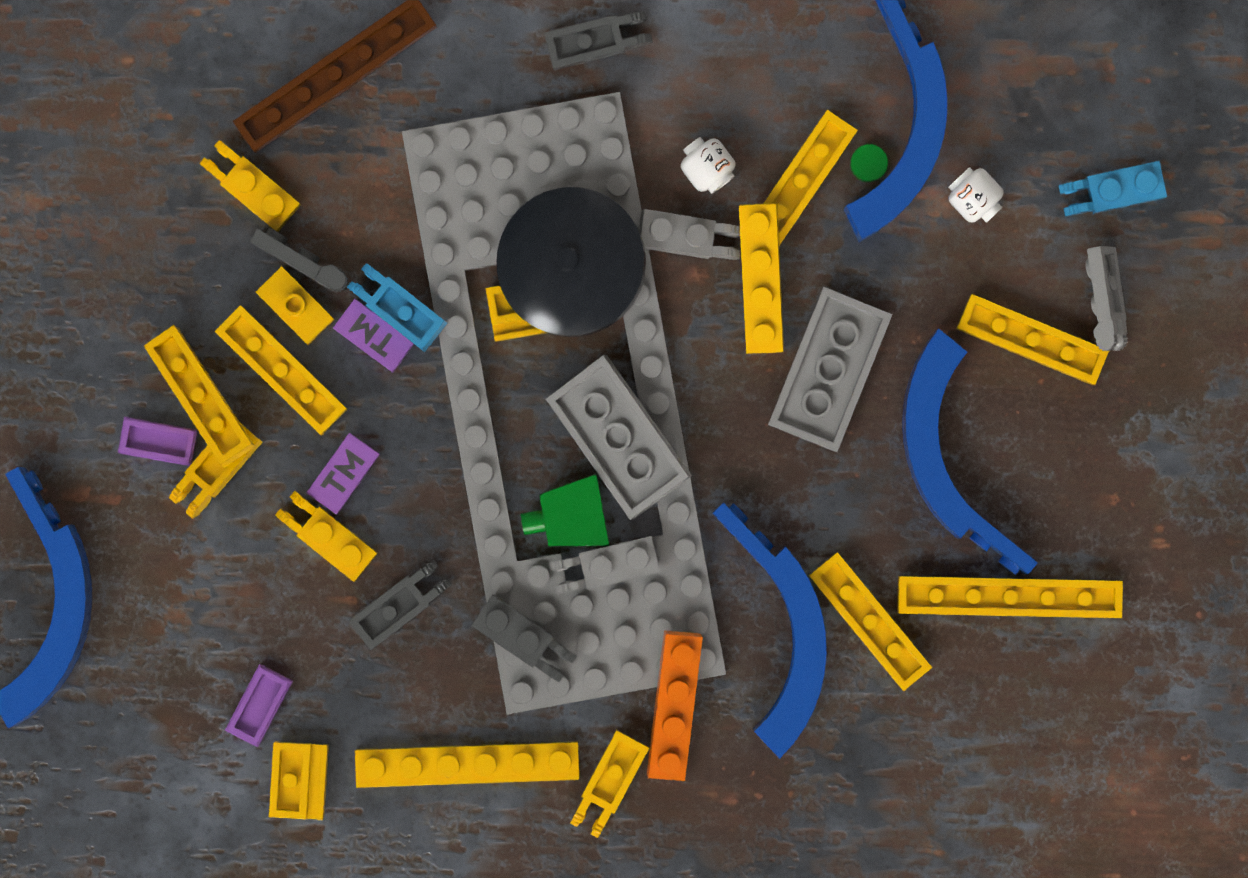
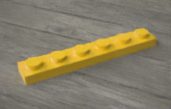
M898 576V614L1122 618L1123 581Z
M578 741L356 749V788L579 780Z

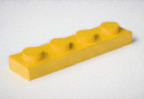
M829 110L822 116L764 202L777 203L779 246L858 131Z
M777 203L740 204L739 220L746 354L784 352Z
M973 294L969 296L956 328L959 331L1091 385L1096 384L1109 351H1102L1095 344Z
M240 305L214 331L320 435H323L348 410L243 306Z
M175 325L171 326L144 345L221 466L227 467L255 447L178 327Z
M838 552L808 575L902 691H905L932 668Z

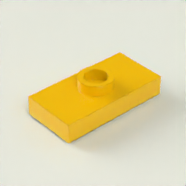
M282 266L256 291L307 345H310L335 320Z

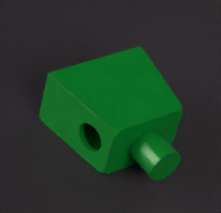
M597 475L589 476L540 494L542 510L520 513L524 535L546 532L548 546L609 545Z

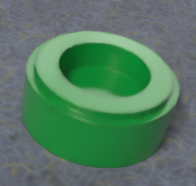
M866 144L857 148L850 160L852 174L858 180L868 183L880 179L888 166L885 152L873 144Z

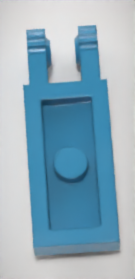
M1160 161L1087 176L1084 180L1059 185L1060 194L1066 195L1087 189L1090 202L1075 203L1063 208L1065 217L1091 211L1095 214L1167 197Z
M366 263L361 270L364 271L368 278L381 285L379 289L371 296L366 292L365 288L351 281L347 288L367 303L365 306L425 352L448 323L389 276L385 278Z

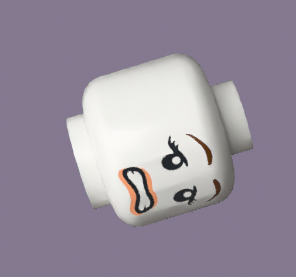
M699 137L683 150L687 156L681 162V169L698 191L704 192L709 190L713 194L735 177L732 173L736 166L735 160L718 139L713 138L704 142Z
M969 167L948 187L952 191L949 195V202L968 222L973 223L980 218L988 222L1003 208L998 203L1004 194L1002 187L982 168L973 171Z

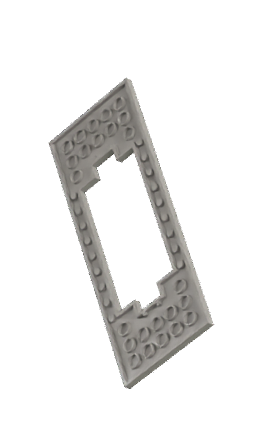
M620 92L402 131L434 313L448 323L440 332L439 341L486 602H488L492 595L496 596L554 636L553 639L577 655L574 662L571 663L563 660L551 648H546L540 659L549 665L555 666L564 675L561 681L557 682L534 666L532 668L494 642L506 713H518L657 687L664 630L700 633L702 635L698 680L726 675L690 478L657 502L663 535L653 536L652 541L660 573L587 590V587L557 594L556 585L566 581L564 570L559 572L556 570L552 571L550 563L562 560L561 553L517 561L465 271L496 266L499 241L511 217L527 201L552 189L580 187L602 193L617 202L630 215L639 229L642 210ZM645 249L646 270L643 285L635 302L623 316L637 396L689 471L649 249Z

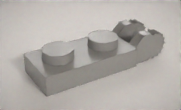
M648 209L641 211L639 232L645 249L705 259L711 257L729 260L740 259L741 250L734 247L713 246L714 234L737 238L740 237V226Z
M1099 246L1088 248L1086 272L1092 281L1093 287L1091 306L1099 322L1093 330L1094 338H1096L1095 342L1097 343L1096 346L1102 349V351H1120L1128 343V338L1126 337L1128 333L1116 247Z
M651 536L578 553L579 556L550 563L552 571L556 570L559 572L580 564L583 570L584 579L561 582L559 585H556L557 594L587 587V590L660 573Z

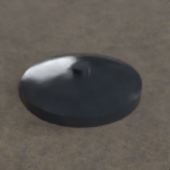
M562 187L535 196L521 206L511 217L499 241L496 259L497 274L506 300L523 320L537 329L552 335L580 337L608 328L623 317L631 308L643 285L646 270V253L638 227L630 215L617 202L591 189Z

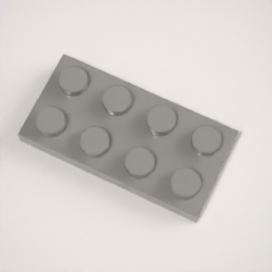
M823 287L768 425L831 451L838 452L893 314Z
M607 355L601 356L546 398L630 520L638 517L692 476Z

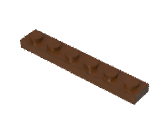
M407 0L233 120V123L251 149L257 153L436 29L437 26L419 0Z

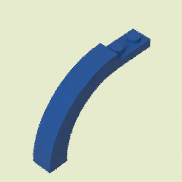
M875 0L909 74L913 94L912 127L902 157L890 175L867 195L846 205L843 209L858 242L876 234L887 226L911 203L931 174L945 135L947 89L941 59L934 42L921 48L919 47L918 43L922 41L916 24L913 21L908 23L902 11L906 8L904 0Z
M937 329L923 347L914 364L904 398L902 432L906 460L911 476L930 511L954 537L961 539L969 529L973 532L969 538L987 552L991 547L1002 557L998 562L1014 575L1019 571L1023 574H1029L1038 562L983 519L966 503L953 485L945 468L939 444V411L948 381L958 364L967 354V351L943 331Z
M17 467L5 475L47 551L54 577L55 599L51 624L39 652L30 665L15 680L0 690V715L8 729L17 726L34 715L62 687L80 657L87 638L92 610V579L82 540L74 525H66L59 529L57 524L61 522L58 512L51 503L46 504L39 493V491L43 490V486L33 470L28 472L25 467Z
M722 503L712 514L769 574L783 597L790 617L792 657L788 676L775 704L753 728V731L780 759L804 730L821 692L827 655L823 615L809 578L786 547H783L777 554L773 555L770 550L774 545L760 530L753 534L744 525L749 520L747 516L734 503L729 508L725 503Z

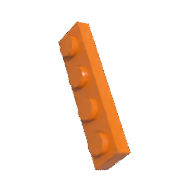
M664 630L647 767L648 778L685 781L703 640L700 633Z

